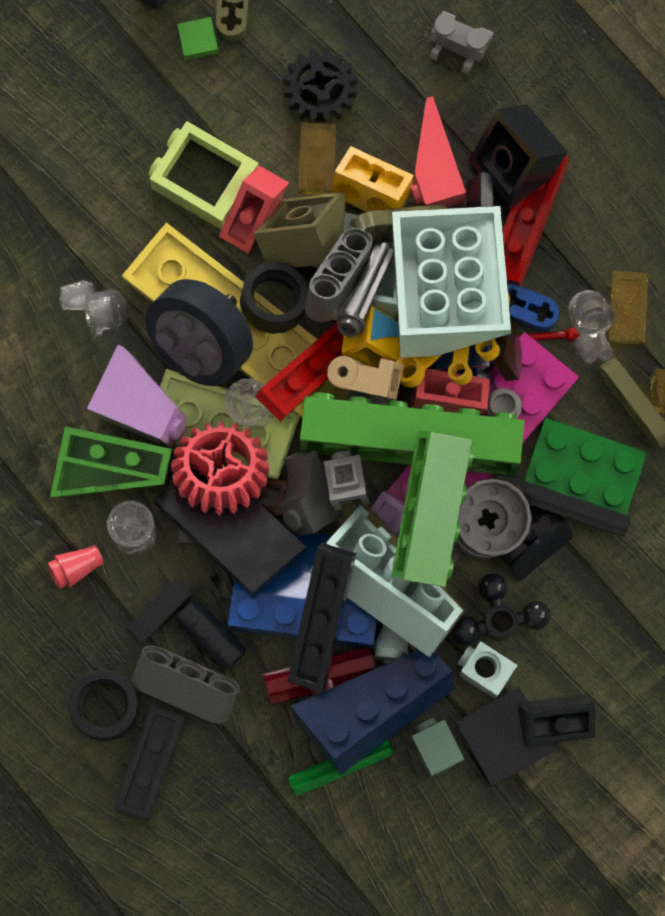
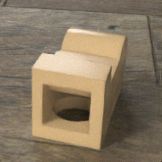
M339 356L330 363L328 377L331 383L337 387L396 400L404 364L381 358L379 368L365 366L356 359Z

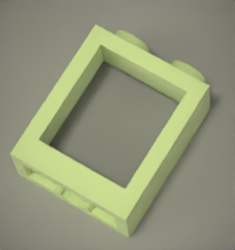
M186 121L181 130L176 128L167 142L169 149L164 157H157L150 167L148 175L151 176L149 178L151 188L222 230L243 180L259 166V163ZM190 139L239 167L215 206L166 179Z

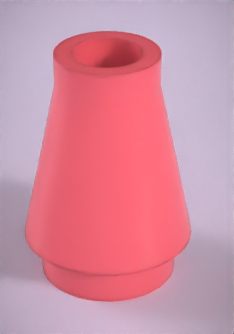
M92 545L88 548L55 555L54 560L48 562L47 566L56 586L61 589L65 586L71 588L95 568L103 565L104 562L96 545Z

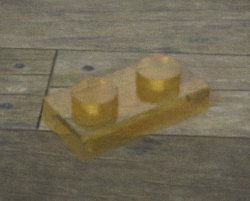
M301 122L298 193H332L336 124Z
M612 272L608 343L644 345L648 273Z

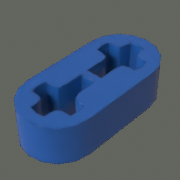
M507 284L508 293L515 295V302L525 306L524 308L518 305L511 306L509 309L511 321L541 332L548 331L554 327L559 316V309L555 301L521 286ZM542 306L548 308L547 314L552 319L545 318L543 322H539L537 320L538 314L528 310V307L539 311Z

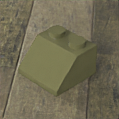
M344 192L283 199L254 233L264 262H281L291 265L295 269L306 266L319 268L344 232L346 199Z

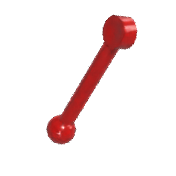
M573 327L560 332L527 333L534 340L567 338L569 341H575L579 337V331Z

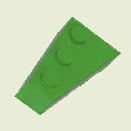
M65 426L50 497L58 498L168 485L174 449Z

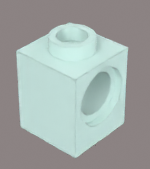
M481 641L476 649L469 645L457 663L463 667L459 674L460 677L494 699L497 698L517 667V664ZM481 659L491 661L495 668L494 675L488 678L479 676L475 670V663Z

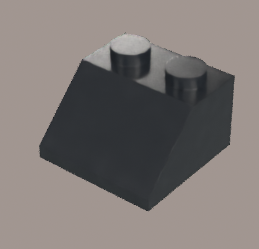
M528 104L496 110L468 161L478 173L493 174V191L503 204L510 209L553 178L567 151Z

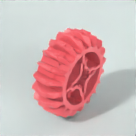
M222 420L218 423V427L212 428L206 421L204 431L201 432L193 427L191 430L192 438L182 436L180 440L181 447H175L174 450L175 460L171 462V470L174 473L172 476L173 483L176 487H179V495L181 498L188 497V503L191 507L201 503V510L204 514L210 507H214L216 514L220 516L223 508L229 507V510L234 514L237 511L236 504H241L248 508L250 505L249 497L258 499L260 488H265L267 484V477L265 475L269 473V463L266 461L268 454L262 448L259 437L252 438V432L249 428L239 432V425L236 422L230 428H225V423ZM233 451L244 457L249 466L242 465L241 460L234 458ZM191 469L198 470L200 475L207 477L208 484L206 485L199 481L193 475Z

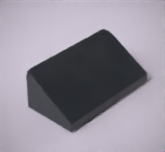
M538 508L531 514L532 519L529 533L521 545L507 554L498 556L518 580H523L572 539L573 533L568 523L560 515Z
M586 695L519 703V716L526 746L595 737V702Z

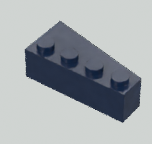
M417 650L292 705L291 708L299 727L341 776L456 688L452 670L435 651L428 657L420 650Z

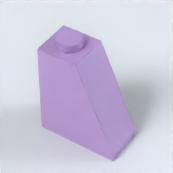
M117 345L87 407L98 419L172 449L175 440L177 441L181 438L185 430V419L187 416L137 359L120 345Z

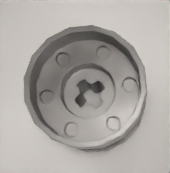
M498 479L478 481L468 486L465 502L460 506L459 510L460 533L457 541L454 542L455 546L469 556L482 559L507 554L520 546L529 533L532 519L529 503L521 490L507 481ZM482 512L484 515L492 516L493 521L488 523V527L478 524V519L482 517Z

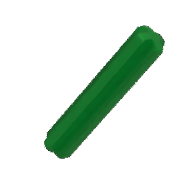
M387 740L341 776L328 760L291 775L288 778V782L295 796H299L386 759L393 754L391 745Z

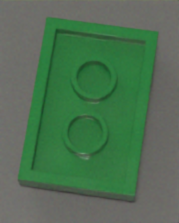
M545 418L524 481L627 515L647 452Z

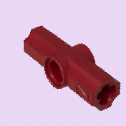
M370 647L333 656L327 686L324 691L374 670L375 664ZM291 667L264 673L271 705L292 701L305 696L311 698L322 692L288 682Z

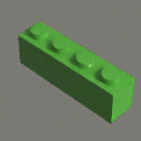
M418 430L391 577L446 587L447 579L451 577L454 566L451 557L453 543L457 541L460 533L459 510L460 506L464 504L467 495V487L464 484L466 471L470 468L473 461L472 439Z

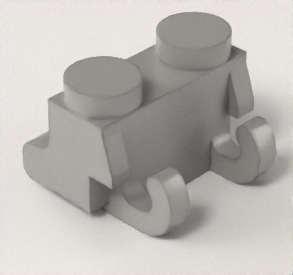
M443 11L436 19L429 41L436 43L435 48L431 51L430 58L436 61L442 49H447L467 58L461 72L469 74L474 61L481 62V59L484 57L494 32L483 27L474 29L456 21L455 15Z

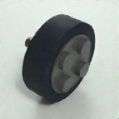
M193 279L175 281L147 309L145 318L147 332L159 355L176 372L198 384L218 386L226 383L250 358L253 349L252 334L244 316L236 307V298L231 294L225 296L204 282Z

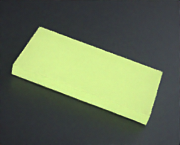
M166 369L160 387L187 416L182 436L192 438L191 430L193 427L201 432L204 431L206 421L212 428L218 427L220 420L225 423V428H230L236 422L239 425V432L249 428L252 432V438L259 437L262 448L267 451L268 459L266 461L269 463V473L265 476L279 479L285 463L284 459L287 457L300 420V416L292 411L280 422L256 398L220 386L198 384L178 372ZM182 436L179 440H175L173 447H181L180 440ZM233 451L234 458L241 460L242 465L249 466L244 457Z

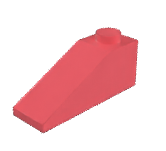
M431 96L426 98L413 181L414 185H412L410 193L415 206L442 204L449 208L464 203L466 191L434 98Z

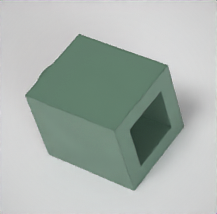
M431 718L414 727L417 734L411 736L410 739L430 778L464 761V757L445 720L436 723L435 719Z

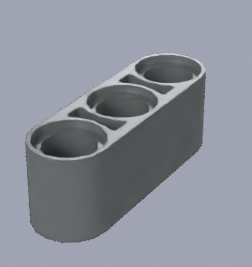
M359 228L345 230L312 277L304 307L305 313L312 320L317 322L332 320L359 281L369 260L373 243L372 237L365 230Z
M151 645L145 646L142 649L131 678L132 685L139 691L215 724H223L228 721L240 692V686L233 679L166 649Z

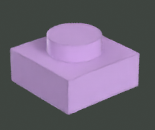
M382 491L371 509L398 537L404 503L389 492Z

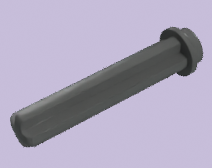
M386 242L375 245L345 312L339 314L337 318L338 330L346 337H356L365 329L364 320L394 256V249L389 247V244Z

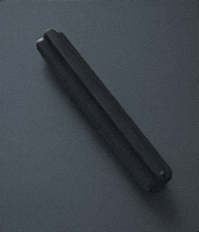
M495 475L494 479L507 481L521 490L529 505L619 536H625L630 524V517L515 477Z

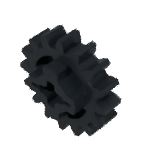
M315 48L311 49L309 58H306L301 53L298 54L299 64L289 63L288 71L291 75H283V84L288 86L283 89V98H291L288 101V109L294 110L298 108V119L300 120L309 115L313 125H315L318 117L323 118L325 125L329 124L331 115H334L339 120L342 119V108L346 110L352 109L353 102L349 98H357V89L352 87L357 84V75H349L352 72L351 62L342 65V54L339 53L333 59L330 57V51L327 48L322 56L317 55ZM310 69L305 78H300L304 72ZM322 83L325 90H318L315 84ZM335 95H340L334 103L330 104ZM305 101H309V102L313 103V104L316 105V106H313V105H311V104H308V103L305 102Z

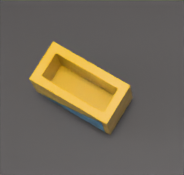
M371 306L364 320V331L353 338L344 336L341 354L356 359L365 366L379 368L381 358L397 361L400 358L398 322ZM416 371L410 372L407 378L411 377Z

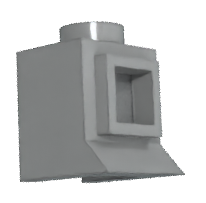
M340 451L331 455L332 460L324 461L329 499L334 510L342 509L341 502L358 498L361 499L363 505L370 504L364 464L360 454L353 456L352 451Z

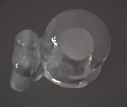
M86 280L59 287L61 309L83 310L94 337L101 336L102 330L121 327L127 322L129 305L121 292L114 289L94 292L93 283Z
M584 290L577 293L571 299L568 307L569 317L575 329L581 335L576 339L575 346L586 363L594 362L597 357H600L602 361H607L614 356V352L604 333L613 324L614 312L599 292Z

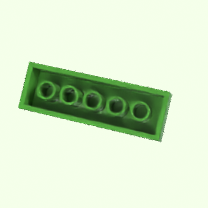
M321 392L313 393V397L305 396L300 435V452L316 449L318 455L331 457L332 454L340 451H352L353 456L360 454L361 459L364 461L411 466L417 432L421 430L472 439L473 461L466 472L515 477L521 463L525 420L516 419L517 416L512 413L498 412L495 413L494 417L481 416L480 411L468 408L459 409L458 413L444 412V407L432 404L422 405V409L408 408L407 403L395 400L386 401L385 405L371 404V399L358 396L350 397L349 401L334 400V395Z

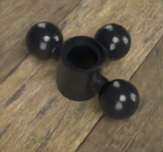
M491 573L485 575L478 585L480 596L490 602L491 606L485 619L477 622L472 617L462 616L451 630L453 639L461 645L474 643L478 639L479 634L486 633L494 641H505L514 634L520 625L525 624L533 630H540L546 627L550 621L551 613L548 606L540 601L528 603L522 612L516 613L512 607L503 605L502 599L507 592L506 581L502 576ZM497 614L505 615L510 620V629L506 632L496 631L492 627L491 618Z

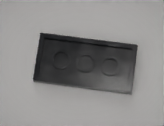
M191 469L193 475L199 481L206 485L208 484L207 477L200 475L198 470ZM173 482L153 498L154 504L252 598L306 553V546L254 498L249 497L250 505L248 508L241 504H236L237 511L234 514L229 510V507L223 508L220 516L216 514L214 507H210L205 514L201 510V503L191 507L188 503V497L181 498L178 491L179 487H176Z

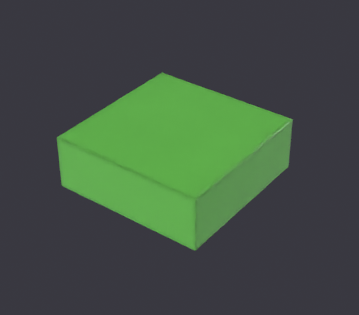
M211 17L177 24L184 60L218 54Z

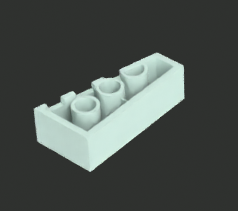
M360 504L326 543L357 553L347 598L430 657L446 637L463 610L440 586L391 577L396 548L389 542L391 536L382 526L377 529L367 519L369 513Z

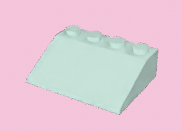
M500 206L392 212L400 358L438 356L511 334Z

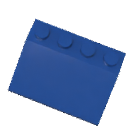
M313 533L295 536L306 546V553L253 598L234 581L228 621L229 631L297 640L312 573L310 570L314 564L317 547L321 543L326 544L333 535ZM346 598L336 645L356 648L370 647L372 650L377 619L349 598Z

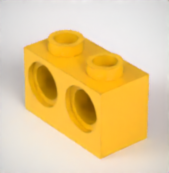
M350 146L335 170L332 193L344 192L346 203L365 212L404 208L410 197L414 175Z

